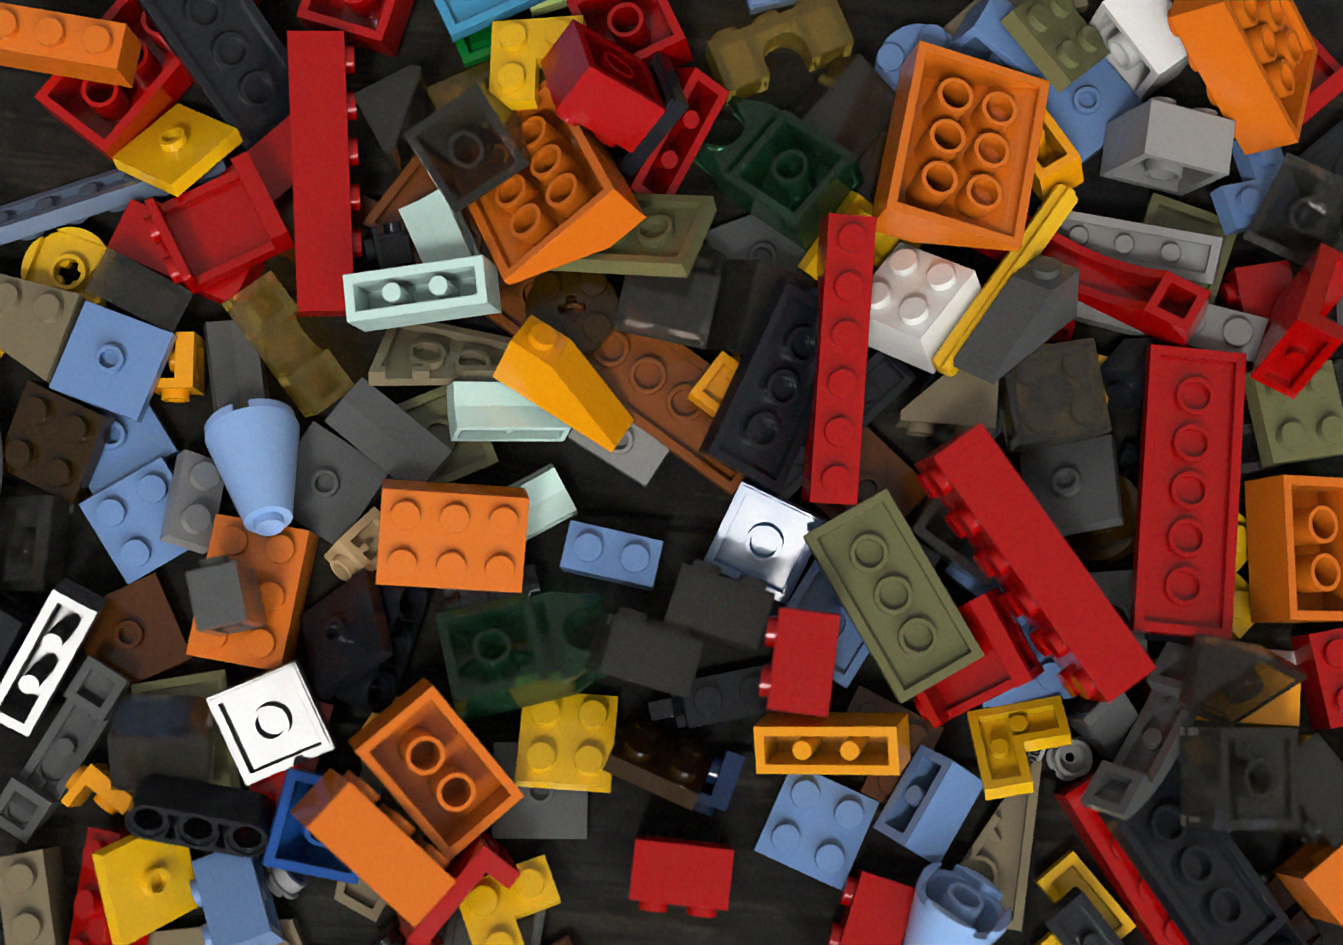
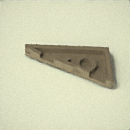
M1031 760L1028 764L1033 780L1034 792L1005 797L959 864L983 875L1003 894L1000 903L1005 912L1010 907L1012 914L1011 922L1007 929L1022 931L1042 762Z

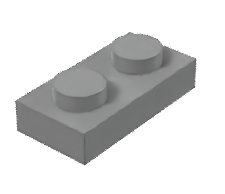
M186 449L177 455L160 541L200 554L208 552L214 520L219 512L224 482L212 458Z

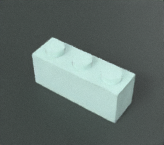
M484 255L343 275L347 323L364 332L502 313L497 266Z

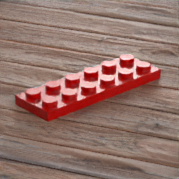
M1151 344L1146 348L1129 626L1131 632L1220 641L1232 640L1247 353Z

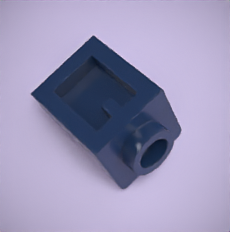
M725 750L723 759L717 756L713 757L705 780L706 784L713 787L710 794L700 792L693 810L712 817L716 808L726 812L745 760L744 756Z

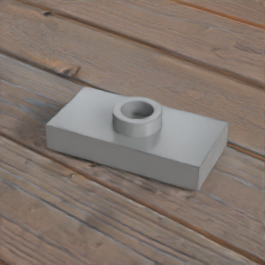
M633 423L612 453L575 429H572L568 435L570 440L645 488L670 452L669 449Z

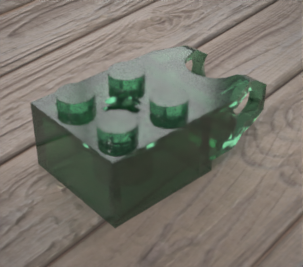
M733 95L727 103L733 109L732 115L745 126L742 135L734 143L726 146L702 143L693 161L711 176L721 194L804 250H807L819 236L820 219L828 213H835L851 190L856 192L865 182L856 155L785 109L782 112L770 103L748 100Z
M551 591L530 596L528 592L435 614L452 698L460 719L464 722L576 695L597 680L617 672V661L614 652L580 650L567 642L569 635L576 628L585 625L589 620L603 613L600 594H572ZM500 655L499 658L490 660V657Z

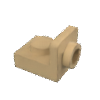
M375 506L341 536L324 555L325 559L330 563L332 571L343 581L347 582L363 569L371 572L376 570L380 511Z

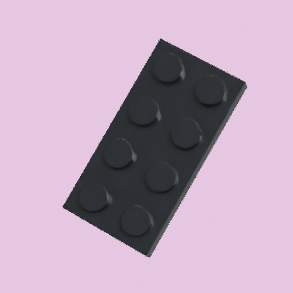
M136 0L220 120L238 129L243 140L239 147L243 152L252 148L290 115L288 52L253 0Z
M777 281L698 451L766 490L779 494L809 430L817 356L818 300L788 281Z
M1177 759L1154 794L1129 819L1124 820L1100 811L1098 812V815L1189 945H1262L1290 920Z

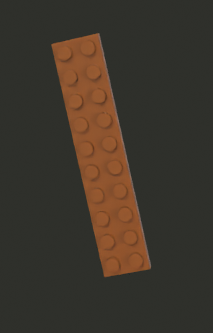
M419 152L416 153L362 222L364 227L375 226L378 234L384 233L383 224L401 221L402 228L405 230L407 227L398 209L443 188L453 192L481 255H484L495 264L455 178ZM408 232L413 258L412 263L422 264V260ZM497 268L502 313L484 316L514 337L527 320L525 313L526 299L536 276L508 285ZM617 297L619 304L617 327L613 334L611 333L609 339L602 344L601 348L585 356V358L634 419L633 424L732 497L739 488L741 481L746 478L698 452L714 418L687 399L691 390L711 364ZM569 299L565 306L560 307L559 314H567L569 322L578 321V313L585 312L586 307L585 305L577 304L576 299Z

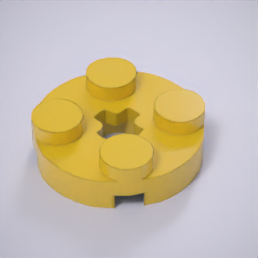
M62 227L56 229L59 232L51 233L46 238L41 236L30 245L21 265L22 279L78 293L87 301L102 307L106 306L111 300L118 283V260L115 255L106 249L107 245L95 234L78 227ZM73 263H78L77 270L81 273L79 279L73 281L70 285H64L65 279L59 275L62 268L69 269Z

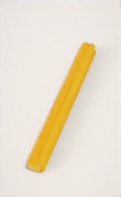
M1063 184L1055 185L1025 227L1021 249L1018 252H1007L931 361L939 373L952 377L958 372L959 369L954 367L955 356L1010 277L1042 253L1078 202V198L1075 195L1076 192L1071 187H1066Z

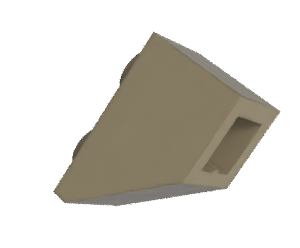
M960 369L952 377L943 375L900 411L895 418V427L907 428L906 434L909 436L934 437L935 431L954 432V436L959 431L982 423L988 433H991L996 428L999 380L992 384Z

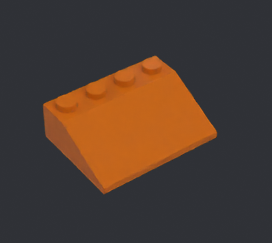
M1173 0L1172 7L1168 10L1167 14L1170 31L1175 37L1179 36L1187 50L1190 67L1193 71L1199 72L1211 104L1218 106L1224 118L1236 121L1234 139L1237 140L1244 155L1298 143L1318 48L1294 1Z
M919 40L901 65L871 216L877 217L876 232L913 243L1018 252L1022 247L1050 82Z
M546 79L539 84L538 109L508 111L448 162L503 280L508 285L608 249L646 218L606 145L598 140L588 128L579 123L577 126L569 125L555 113L551 94L546 86Z

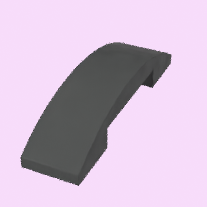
M1167 641L1155 663L1156 669L1146 679L1152 692L1113 763L1105 760L1101 761L1080 800L1083 806L1127 820L1154 794L1173 766L1193 726L1213 662L1211 652Z
M88 655L63 695L67 700L20 775L11 778L0 796L1 828L26 844L35 837L69 791L65 788L68 779L82 765H87L103 739L131 682L129 678L95 656Z

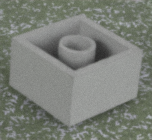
M1152 97L1147 102L1126 111L1122 116L1107 123L1100 176L1178 196L1185 195L1229 175L1236 121L1220 117L1216 110L1210 108L1189 109L1176 105L1177 102L1168 97Z

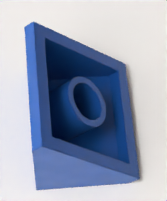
M287 767L268 844L265 848L261 864L267 867L357 885L359 876L290 813L291 809L327 771ZM367 784L381 798L383 789ZM380 798L374 804L377 808L379 806Z

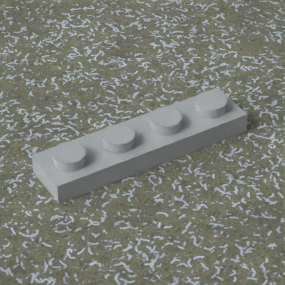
M1075 211L1069 213L1057 230V233L1102 255L1146 268L1167 270L1186 280L1212 285L1216 283L1225 238Z
M1080 301L1077 303V317L1074 318V321L1139 338H1153ZM1208 304L1206 314L1186 348L1247 353L1246 366L1253 367L1268 324V318Z

